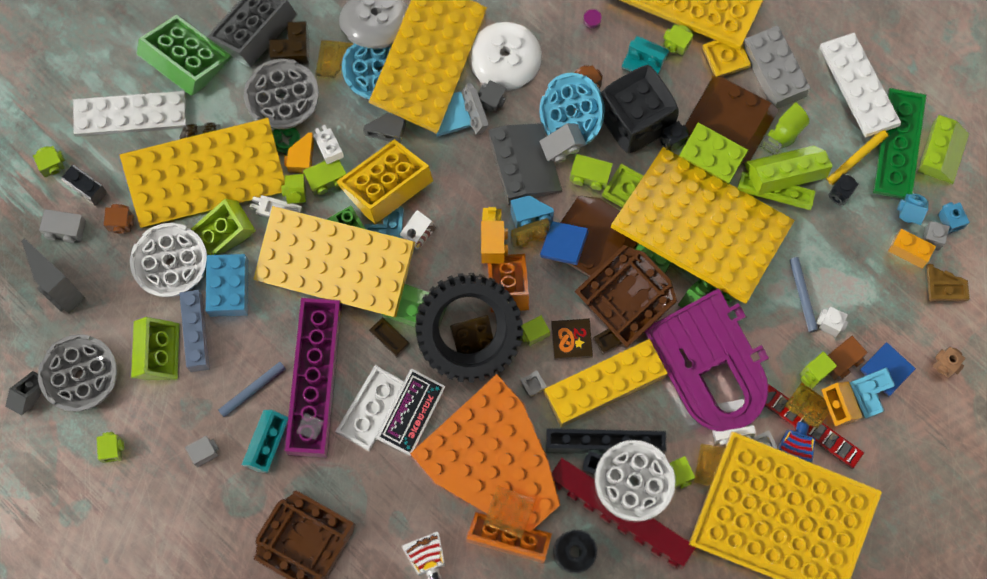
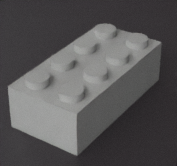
M779 26L744 39L742 46L769 102L773 103L778 109L807 97L811 88Z

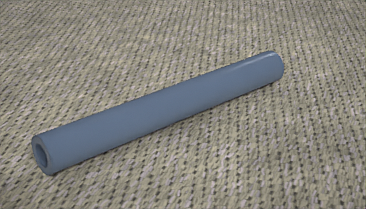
M799 257L791 258L789 261L809 333L818 331Z
M278 362L218 409L223 417L227 416L286 368L281 362Z

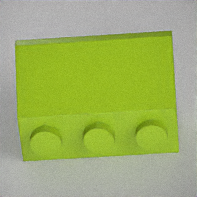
M942 115L937 116L932 124L917 172L954 184L969 137V133L958 121Z
M144 317L134 321L131 378L142 380H177L179 323L151 317Z

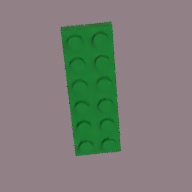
M889 88L887 96L901 124L899 127L887 130L888 137L880 143L873 193L905 199L906 194H913L927 95Z

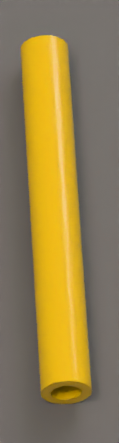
M885 130L877 133L826 180L833 186L842 174L850 171L887 138L888 133Z

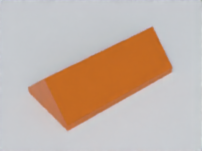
M475 512L466 539L467 542L544 564L552 533L538 529L529 532L495 517Z

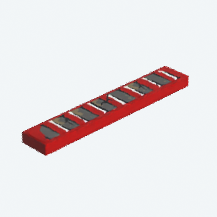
M768 384L769 391L765 405L766 408L795 429L798 422L810 425L807 436L815 438L816 444L849 468L853 469L864 454L862 450Z

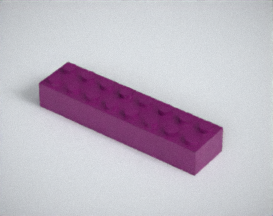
M301 298L285 445L287 455L327 458L342 311L340 300Z

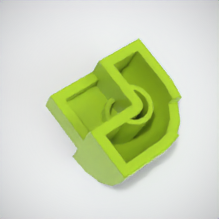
M795 102L779 119L775 126L776 129L769 131L765 142L776 148H785L793 144L796 137L810 123L805 110Z

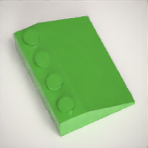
M177 14L140 37L136 53L191 96L203 89L231 59L229 53Z

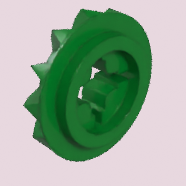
M294 127L275 129L272 132L277 152L283 154L288 153V149L300 140L299 132ZM282 134L286 138L290 137V139H288L289 145H287L285 142H282Z

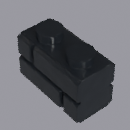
M72 165L61 178L66 186L94 206L107 193L103 185L75 165Z

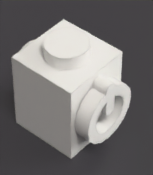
M831 306L827 310L823 308L816 322L819 324L818 329L836 337L840 331H845L848 321H846L848 314Z

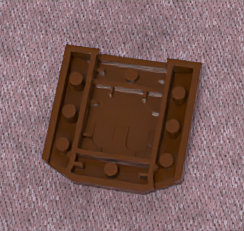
M713 76L685 126L689 131V137L697 123H700L746 148L748 153L741 163L744 164L753 158L779 110L773 103L723 77Z
M578 196L560 223L588 228L589 233L578 264H569L570 266L590 277L623 245L632 249L636 247L637 242L611 228L620 210L600 198Z
M625 245L574 291L627 348L677 303L672 282L644 252Z
M295 490L292 492V495L277 502L258 533L255 543L257 546L254 560L286 579H326L352 536L356 524Z

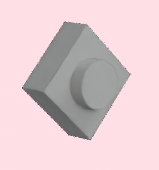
M538 371L520 380L530 398L547 388Z

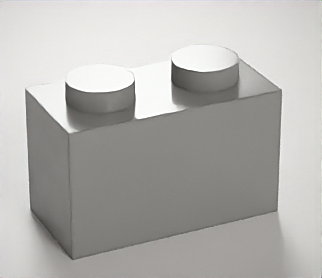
M569 123L540 140L547 161H556V163L566 160V156L579 152L580 148L586 144L578 124Z
M44 209L39 231L43 234L44 238L49 240H56L58 238L63 239L67 243L81 242L86 220L79 214Z

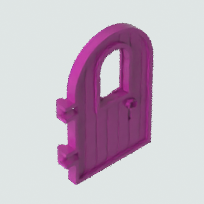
M719 288L654 323L645 333L692 418L708 429L721 432L746 427L755 421L763 411L769 389L767 376L761 363L768 360L769 357L762 345L752 349L738 321L746 318L744 311L739 303L729 307ZM735 311L737 317L731 320L728 314ZM683 348L688 360L692 362L691 368H687L680 349ZM757 352L760 359L754 362L750 355ZM725 362L729 365L745 397L743 406L737 411L730 413L720 409L702 377L712 367L720 366Z

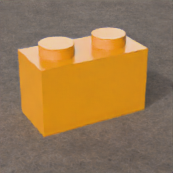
M481 221V263H504V256H508V244H504V240H508V228H504V221Z
M900 229L888 252L923 268L929 262L936 246Z
M849 381L837 382L821 389L835 426L847 425L863 418Z

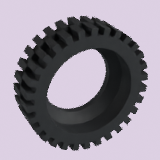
M459 273L457 277L448 276V280L444 282L440 280L437 282L438 286H432L429 289L430 293L428 295L425 294L422 304H419L418 314H416L415 331L420 351H422L424 359L428 360L429 365L433 369L436 368L442 376L446 374L448 379L453 380L455 377L458 382H464V379H468L469 383H474L476 378H479L480 381H484L487 375H490V378H492L497 370L500 373L505 370L503 366L506 363L508 365L511 364L512 355L516 357L518 353L517 346H521L520 336H523V329L521 327L523 321L520 316V310L508 290L492 278L488 279L482 274L476 276L474 273H469V275ZM464 297H474L486 302L494 311L497 320L494 338L484 349L475 353L454 351L445 344L439 332V321L444 309L451 302Z

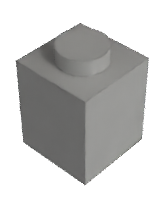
M930 221L925 227L922 239L935 245V250H940L946 243L950 226Z
M207 436L185 447L196 467L218 457L216 450L219 448L214 439L210 440Z

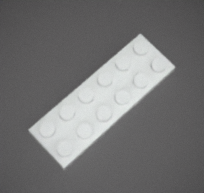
M855 33L821 43L819 48L865 138L883 130L887 131L899 127L901 121Z
M185 91L73 99L74 135L76 137L179 129L187 125Z

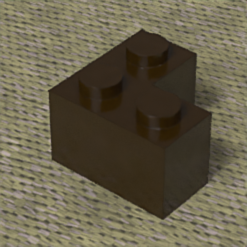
M306 21L288 22V39L269 40L270 60L290 59L301 65L309 64V30Z

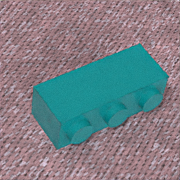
M263 410L241 465L256 472L268 473L287 425V416L274 410Z

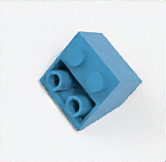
M531 196L511 200V216L516 233L526 234L535 228H548L554 218L553 208Z

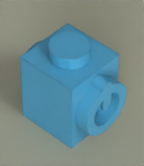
M906 194L905 199H901L897 207L899 218L907 223L913 222L921 225L928 211L927 199L920 194Z
M960 202L945 204L938 213L941 223L950 226L948 234L964 229L970 223Z

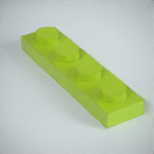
M743 171L738 185V190L747 194L811 210L816 192L803 187L792 186L758 195L749 173Z

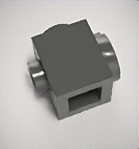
M489 80L488 84L483 83L478 95L485 110L490 112L491 110L497 111L498 107L502 108L506 101L504 97L506 94L505 87Z

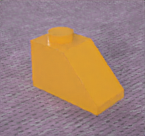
M308 132L288 149V155L284 157V166L287 167L289 173L304 174L303 170L312 167L314 136L312 132Z

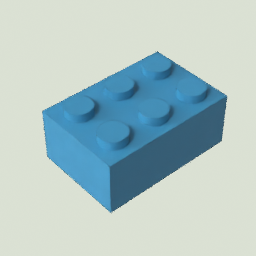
M245 254L207 255L206 312L210 317L248 316L249 260Z

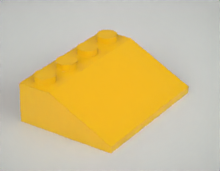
M394 139L336 182L358 209L374 224H377L432 183L433 177L429 165Z

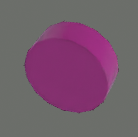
M595 9L587 10L583 17L584 24L589 28L598 27L602 20L601 13Z

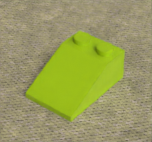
M224 199L191 228L203 241L207 255H221L244 242L256 231L239 202L230 199Z

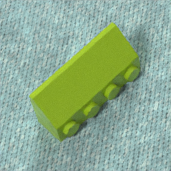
M815 145L744 163L758 195L828 178L833 167L826 151Z

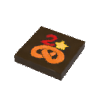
M590 318L551 321L554 360L593 357Z

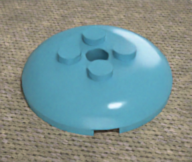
M355 43L350 48L348 47L342 60V73L346 84L353 92L363 98L370 99L381 73V70L378 71L376 68H383L393 43L390 44V47L366 48Z
M579 73L561 74L547 85L548 89L541 98V123H543L547 135H550L567 123L578 124L585 143L588 144L597 136L604 121L605 105L603 96L600 94L601 92L597 85L587 76Z

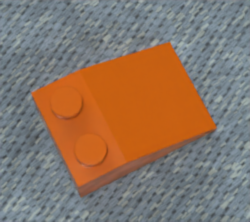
M508 254V256H504V263H488V277L494 279L508 290L520 311L529 310L525 254Z

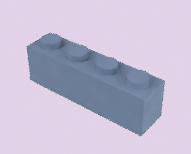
M199 290L179 292L186 367L190 372L210 370L203 295Z

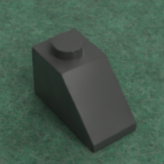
M386 113L366 124L363 128L364 135L390 142L395 139L401 144L406 119L395 114Z
M30 372L9 388L5 405L7 408L22 416L34 406L42 393L38 382V373Z

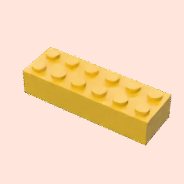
M650 339L545 388L544 395L562 428L665 379L667 371Z

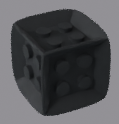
M650 65L641 66L609 84L600 93L603 96L605 105L604 123L626 153L635 152L657 140L664 128L677 122L679 115L677 103L663 80Z

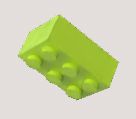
M697 123L679 157L721 179L723 182L730 184L748 150L708 127Z

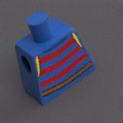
M798 422L795 432L787 430L778 445V450L812 463L815 438L807 436L810 425Z

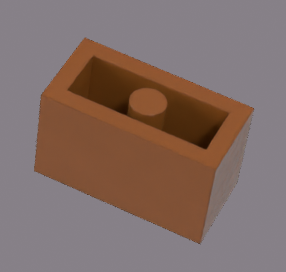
M853 335L828 354L829 358L837 365L829 374L834 380L839 377L844 379L851 373L849 369L852 366L858 367L866 361L864 357L868 352Z

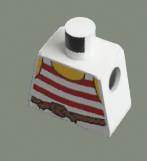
M416 210L400 233V236L403 239L416 242L414 248L419 250L436 230L437 226L432 220Z
M438 532L402 545L404 552L419 576L427 573L428 579H441L438 568L445 566Z

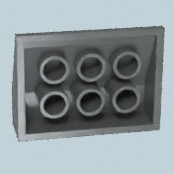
M240 0L207 38L239 62L251 67L265 50L269 48V40H275L288 26V22H292L297 16V13L288 0Z
M543 123L505 125L489 129V141L508 206L511 205V200L526 196L536 199L562 192L554 161H547L540 144V140L546 137Z
M24 238L22 244L33 279L39 285L37 289L59 311L65 310L69 314L85 297L51 262Z

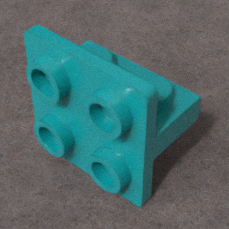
M636 36L634 41L631 40L628 53L622 63V68L631 72L641 66L650 65L659 74L669 49Z

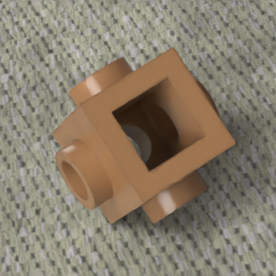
M949 346L945 351L941 349L935 356L937 361L933 367L940 374L949 378L954 373L957 375L964 367L962 363L966 358L962 356L961 351Z

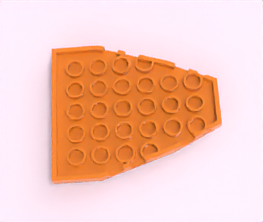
M498 374L410 453L437 485L486 514L526 531L532 532L561 505L548 458L537 437L533 423L530 421L524 403Z

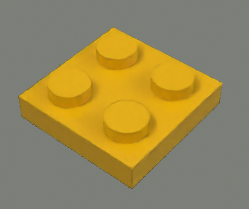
M717 40L702 46L714 76L724 77L751 66L743 46L739 50Z

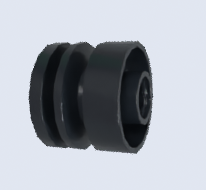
M571 530L563 533L556 539L553 546V557L555 563L562 570L568 573H581L588 570L594 564L597 558V546L595 540L588 533L581 530ZM573 546L579 549L577 557H573L570 553V549Z

